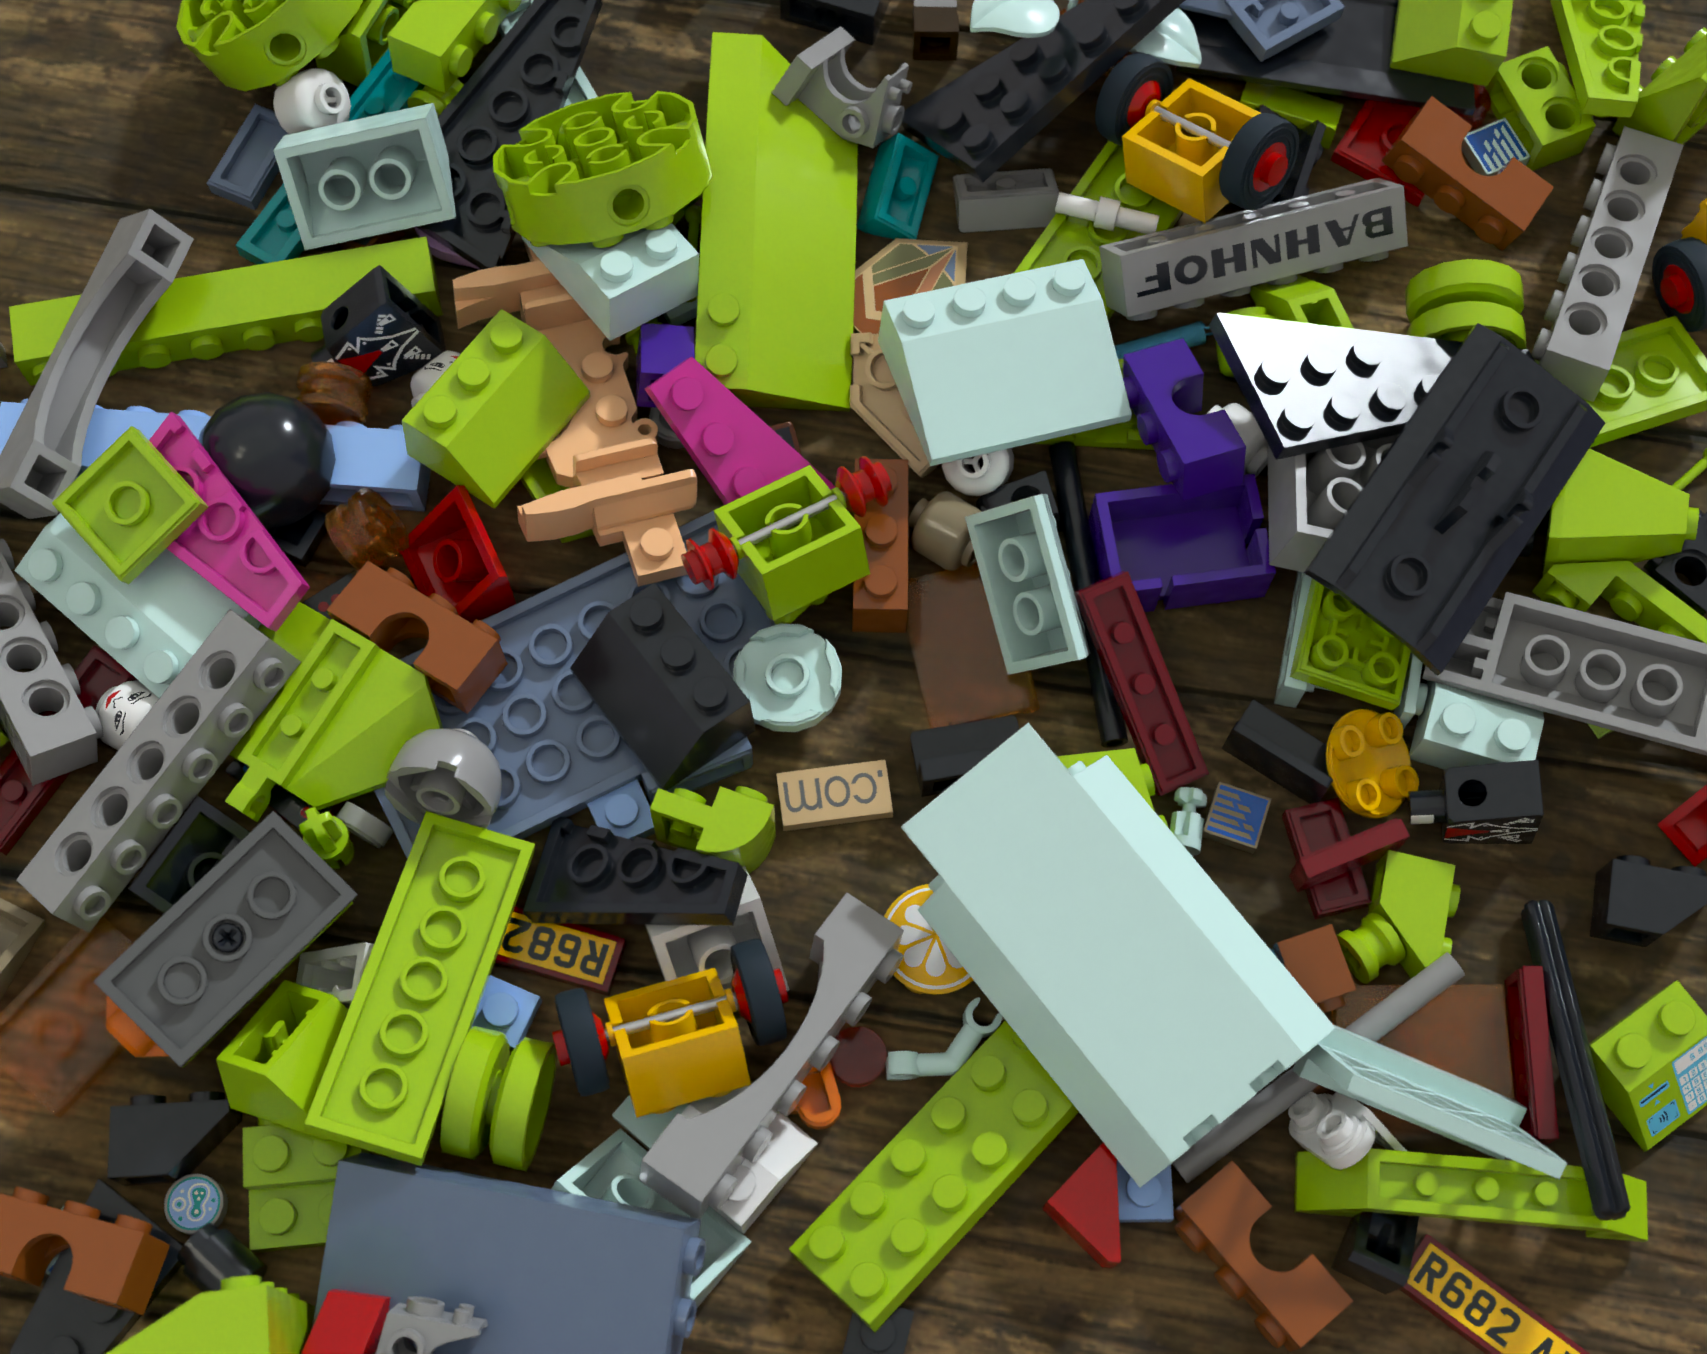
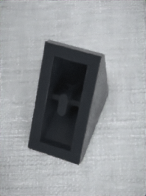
M1365 1211L1355 1215L1349 1222L1331 1269L1383 1294H1388L1404 1287L1410 1276L1419 1216Z

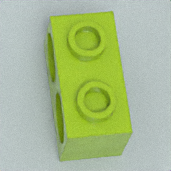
M1548 46L1503 62L1482 93L1497 120L1506 118L1529 153L1530 159L1526 166L1532 171L1581 153L1596 127L1592 114L1581 113L1577 95L1570 83L1568 72L1562 63L1557 62Z

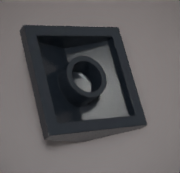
M196 796L128 890L164 915L250 832L208 802Z

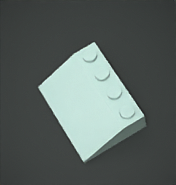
M1083 259L884 300L878 343L930 466L1127 422L1131 419L1132 412L1103 299Z
M61 513L43 528L14 570L158 698L166 691L229 609L257 629L261 625V622L168 549H165L130 584L120 581Z

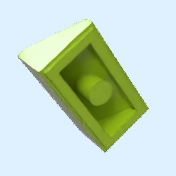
M1246 82L1240 99V103L1252 109L1263 104L1300 129L1319 120L1326 125L1321 145L1327 149L1331 146L1343 109V104L1303 92Z

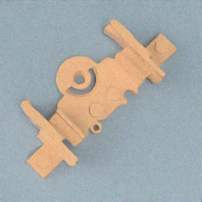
M525 242L530 262L491 267L453 279L458 329L479 320L493 317L500 309L508 313L520 311L522 321L548 338L590 390V398L538 457V459H546L556 484L569 487L570 489L561 490L522 506H517L518 523L527 542L554 540L592 529L600 547L623 541L638 587L688 575L681 559V555L687 551L674 513L691 509L696 505L698 479L694 469L660 476L664 471L658 457V426L651 419L641 418L637 420L638 408L625 373L628 368L629 354L623 352L614 355L605 351L608 346L620 344V336L609 341Z

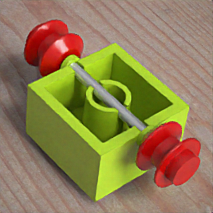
M862 456L859 458L858 471L851 473L843 466L837 469L836 487L830 490L812 466L808 465L713 510L719 531L710 528L708 530V542L701 546L690 538L686 540L688 552L682 554L681 559L688 576L695 585L703 582L709 590H713L714 576L723 572L733 580L737 577L738 573L772 620L775 621L869 575L870 569L862 529L848 510L859 517L866 516V503L872 500L881 507L887 506V493L892 491V484L887 471L880 462L872 463L866 456Z

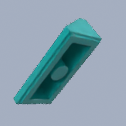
M900 133L895 134L882 143L876 155L856 228L868 234L890 239H916L939 156Z

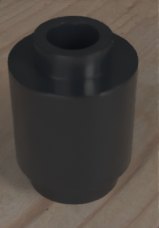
M212 1223L204 1225L195 1232L177 1255V1260L185 1266L183 1274L202 1292L221 1290V1280L231 1277L261 1276V1282H265L263 1277L268 1269L267 1265L227 1228L219 1230Z

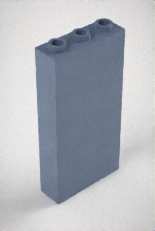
M363 1152L338 1161L313 1325L328 1291L339 1289L390 1297L389 1311L398 1303L407 1304L408 1297L419 1296L444 1302L445 1312L454 1313L455 1309H459V1304L475 1306L473 1317L487 1319L488 1326L480 1330L481 1334L479 1336L447 1342L436 1347L433 1354H681L683 1338L690 1336L696 1317V1301L689 1299L692 1278L699 1275L705 1258L706 1242L705 1239L699 1238L701 1219L425 1164L418 1166L395 1158ZM408 1338L409 1343L417 1348L416 1343L411 1338Z

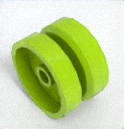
M1463 259L1443 262L1424 269L1410 279L1405 290L1406 314L1410 323L1407 335L1463 342L1472 327L1479 323L1501 335L1515 347L1526 349L1525 324L1522 315H1520L1524 309L1523 284L1520 274L1509 265L1492 260Z
M473 1026L463 1041L452 1071L441 1122V1151L446 1154L475 1160L489 1142L490 1154L494 1164L526 1171L532 1163L538 1148L551 1101L557 1064L555 1044L524 1037L510 1055L509 1043L503 1032Z

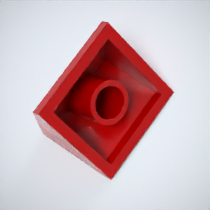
M457 485L409 533L398 547L418 591L427 597L432 593L440 595L454 606L458 612L457 615L473 623L475 619L483 620L516 605V601L505 570L464 485Z

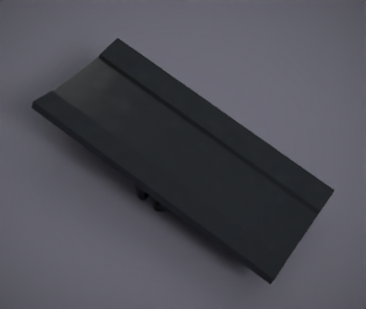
M1340 0L1345 6L1340 19L1260 62L1227 19L1180 9L1193 24L1202 61L1199 68L1176 65V71L1292 88L1309 94V91L1321 93L1320 98L1323 99L1339 95L1421 108L1433 96L1454 113L1473 115L1475 111V87L1473 84L1389 68L1398 0Z
M1477 323L1472 327L1304 573L1335 594H1340L1411 650V653L1436 676L1441 674L1605 425L1604 420L1586 401L1512 343Z

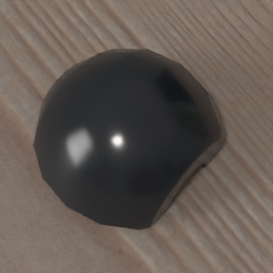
M271 392L239 396L217 409L200 432L198 441L265 529L294 524L316 510L331 489L330 482L336 461L332 435L320 417L295 398Z

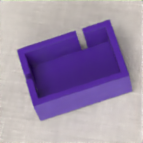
M1255 474L1244 475L1243 484L1182 501L1173 484L1096 493L1094 496L1088 521L1100 581L1122 571H1128L1144 612L1155 611L1158 600H1163L1166 610L1265 597L1276 574L1275 566L1269 565L1267 529L1260 528L1264 515Z

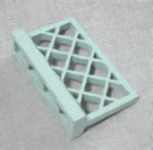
M1334 1025L1336 1029L1296 1061L1293 1067V1071L1299 1077L1497 1159L1504 1160L1507 1157L1560 1179L1567 1162L1519 1127L1527 1111V1108L1521 1103Z

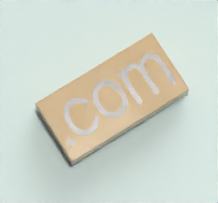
M886 760L776 773L783 831L893 817Z

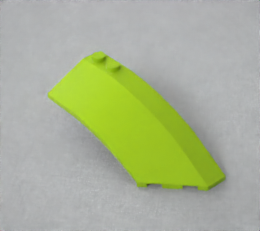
M712 32L705 145L712 177L709 181V186L703 190L695 360L748 407L850 412L858 143L841 138L798 98L786 106L771 93L791 64L763 35Z

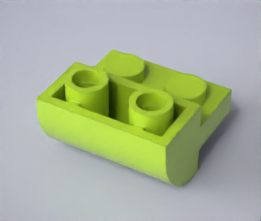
M720 786L712 807L705 805L706 799L690 790L675 788L674 792L671 793L658 788L651 804L650 812L657 841L677 848L737 862L741 867L745 866L748 874H750L766 859L776 838L774 805L767 803L768 798L764 794L744 786H737L735 791Z

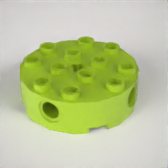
M182 0L176 28L184 45L225 86L241 91L253 90L273 84L278 87L298 74L299 70L315 57L322 59L329 56L340 42L338 35L355 16L365 0Z
M657 91L648 100L634 101L631 92L614 93L570 104L533 120L518 130L521 141L515 145H501L493 155V172L498 187L503 192L512 229L530 241L534 247H543L550 244L566 245L592 242L596 248H606L619 243L624 238V234L635 232L642 228L646 230L664 228L674 221L673 214L701 195L702 191L709 186V181L712 177L694 104L690 100L672 92Z

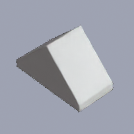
M363 942L302 953L300 955L296 983L334 995L349 1010L374 944Z

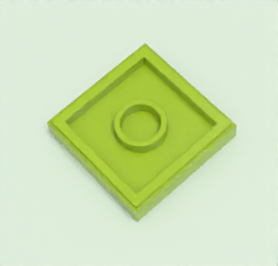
M130 426L52 502L54 507L115 576L127 584H130L209 508L144 434L133 426Z

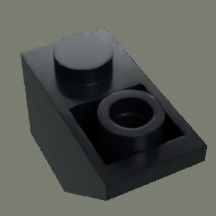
M1622 855L1612 859L1596 872L1590 937L1641 947L1648 946L1707 904V872L1692 866H1676L1671 870L1650 866V860L1634 855Z
M217 1091L193 1092L189 1094V1102L166 1103V1097L162 1095H137L130 1097V1105L110 1106L108 1178L123 1186L175 1183L178 1179L190 1175L242 1121V1112L231 1109L228 1099H225V1093Z

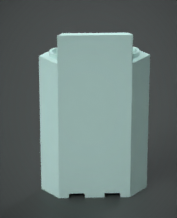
M1028 722L901 826L939 874L928 885L933 894L918 909L919 913L1140 1188L1336 1029L1108 755L1088 767L1082 761H1079L1067 769Z

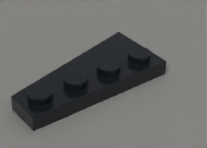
M559 817L552 822L522 912L532 923L734 926L748 875L737 862L683 848H678L675 851L661 848L653 840L637 836L634 840L615 836L610 829L591 825L588 829L575 825L568 818Z
M98 1179L85 1204L101 1211L98 1220L115 1224L118 1214H123L146 1221L153 1225L150 1235L170 1245L146 1307L147 1309L182 1266L177 1260V1255L183 1244L108 1183ZM67 1248L61 1251L9 1354H106L120 1343L142 1315L95 1303L63 1290L73 1262L72 1250Z

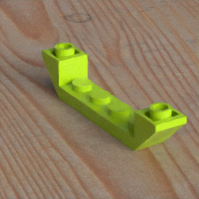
M1629 560L1553 564L1532 591L1541 598V601L1586 612L1600 595L1610 603L1613 611L1623 619L1634 621L1644 628L1660 632L1664 631V633L1707 644V619Z
M1371 1148L1356 1164L1344 1169H1334L1309 1151L1297 1152L1295 1154L1294 1212L1354 1217L1360 1212L1365 1211L1586 1230V1237L1638 1242L1648 1241L1646 1181L1625 1174L1622 1175L1631 1206L1630 1210L1626 1213V1217L1622 1219L1602 1221L1594 1215L1583 1166L1566 1165L1560 1179L1514 1160Z

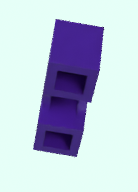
M1184 338L1124 354L1123 381L1130 408H1132L1137 417V427L1141 440L1146 446H1153L1157 454V464L1163 480L1166 483H1173L1182 501L1243 484L1246 445L1225 409L1205 415L1192 414L1202 411L1204 373Z

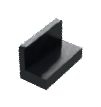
M1252 700L1241 719L1236 722L1222 747L1227 753L1309 804L1320 802L1333 782V779L1328 775L1326 765L1327 745L1255 700Z
M1008 715L912 732L910 743L921 797L943 793L1019 730L1017 717Z

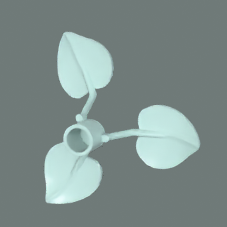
M974 0L970 16L971 33L997 32L1023 38L1043 37L1054 31L1059 21L1060 12L1054 0ZM1069 0L1067 11L1077 6L1079 0ZM1178 8L1130 50L1132 53L1141 52L1152 55L1164 63L1177 66L1199 68L1202 61L1193 24L1187 15Z

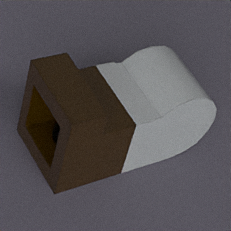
M914 0L913 60L957 61L959 40L957 0ZM921 37H942L948 39L940 46H930L925 44Z

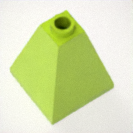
M1589 448L1550 507L1543 576L1553 564L1628 560L1632 563L1679 553L1682 551L1684 540L1696 539L1699 508L1689 507L1690 494Z

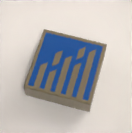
M1219 781L1203 826L1202 837L1254 854L1272 799Z

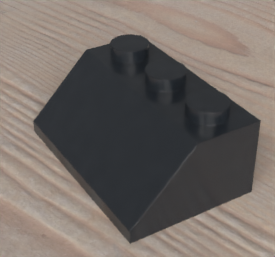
M655 582L608 612L570 667L574 677L662 790L667 791L756 731L750 700Z

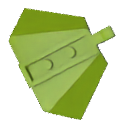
M300 601L277 632L268 629L261 623L258 630L301 661V663L230 752L229 755L232 758L247 765L249 768L240 782L233 788L225 802L258 822L269 804L271 798L270 791L275 784L280 785L306 803L316 807L317 810L385 787L389 768L405 742L426 730L443 729L427 676L380 649L370 640L333 619L330 620Z

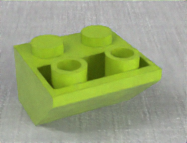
M284 980L216 1058L230 1108L330 1141L328 1138L305 1132L304 1122L348 1009L332 994Z

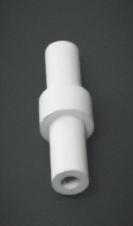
M1059 192L1055 208L1056 213L1094 221L1093 227L1114 231V227L1151 234L1156 232L1159 215L1121 207V201L1102 196L1100 201Z

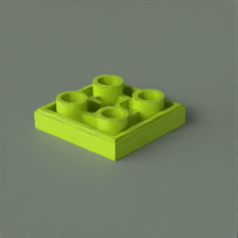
M1311 579L1290 677L1379 707L1394 710L1400 705L1411 650L1340 594H1335L1319 582Z

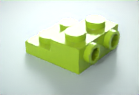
M258 1118V1126L242 1128L243 1187L249 1190V1250L256 1253L325 1246L338 1161L363 1152L370 1153V1151L331 1139L326 1141Z

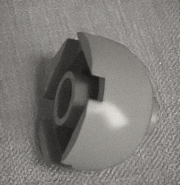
M461 728L430 729L415 735L405 742L389 768L386 777L388 780L384 787L385 796L394 808L411 821L420 825L426 811L486 829L500 801L502 778L499 762L490 749L472 732Z

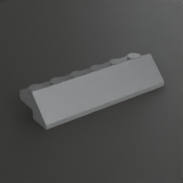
M1506 592L1504 600L1491 597L1441 674L1436 676L1427 666L1424 670L1422 679L1707 756L1706 643Z

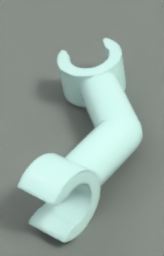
M980 997L975 998L963 1013V1026L945 1053L888 1052V1057H885L887 1080L901 1081L924 1076L954 1075L970 1058L981 1039L992 1035L997 1030L1002 1021V1015L998 1013L988 1026L978 1025L973 1019V1011L976 1009Z

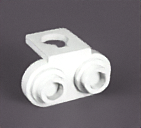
M1309 1092L1289 1107L1288 1114L1291 1118L1289 1124L1290 1135L1300 1146L1334 1169H1344L1356 1164L1369 1152L1374 1141L1387 1150L1407 1151L1366 1106L1338 1092H1335L1333 1095H1316L1314 1092Z

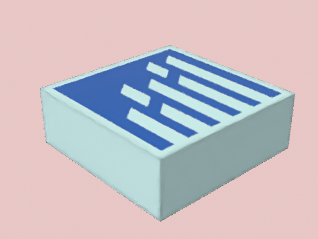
M1506 118L1468 133L1462 142L1461 149L1473 170L1480 175L1494 176L1512 157H1515L1525 166L1530 159L1529 153Z

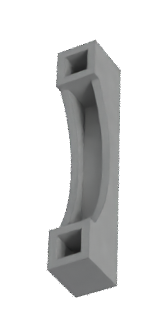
M846 893L814 935L809 958L818 964L816 995L806 1018L788 1047L758 1080L726 1103L690 1119H686L677 1113L641 1160L639 1180L692 1218L701 1219L709 1206L718 1211L730 1197L738 1183V1179L732 1175L746 1158L751 1163H754L769 1143L773 1132L767 1129L779 1112L786 1117L789 1116L803 1097L807 1086L801 1083L812 1067L822 1071L831 1060L840 1044V1041L835 1039V1036L843 1025L847 1023L854 1027L859 1022L872 1001V997L867 995L869 990L877 980L886 984L899 967L904 957L898 951L904 930L849 893Z

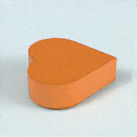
M829 1061L822 1071L812 1067L801 1083L807 1086L806 1091L790 1114H798L806 1126L816 1130L832 1126L838 1120L841 1112V1098Z

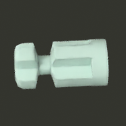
M1180 787L1175 792L1174 801L1178 802L1179 806H1182V811L1172 813L1170 831L1191 855H1198L1201 850L1204 819L1200 817L1201 814L1196 813V808L1206 807L1207 797L1201 789Z

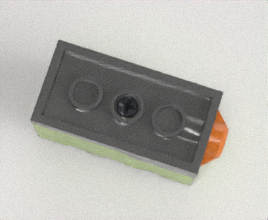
M273 811L93 981L106 994L105 1028L134 1057H170L180 1067L185 1068L353 905L352 901L358 894Z

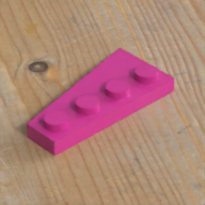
M693 357L685 359L645 388L649 397L724 505L811 465ZM812 466L830 490L836 487Z
M171 411L149 441L209 508L166 549L268 629L277 632L310 586L182 418Z

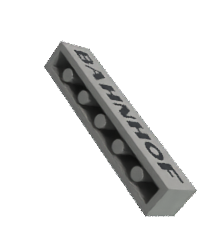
M1374 178L1269 204L1258 210H1244L1212 218L1206 223L1200 221L1099 246L1106 305L1110 309L1126 316L1128 320H1147L1157 316L1158 309L1170 306L1180 309L1194 308L1204 304V298L1217 294L1226 297L1241 296L1251 292V286L1265 282L1271 285L1292 283L1298 279L1297 274L1308 271L1316 273L1339 271L1343 268V262L1355 259L1366 262L1385 259L1389 256V251L1408 246L1404 186L1381 178Z

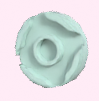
M780 623L759 630L749 639V642L743 647L742 651H739L734 661L733 680L750 700L755 723L772 731L798 732L816 726L832 712L841 694L842 666L835 648L826 638L824 640L821 636L815 634L814 630L801 624Z

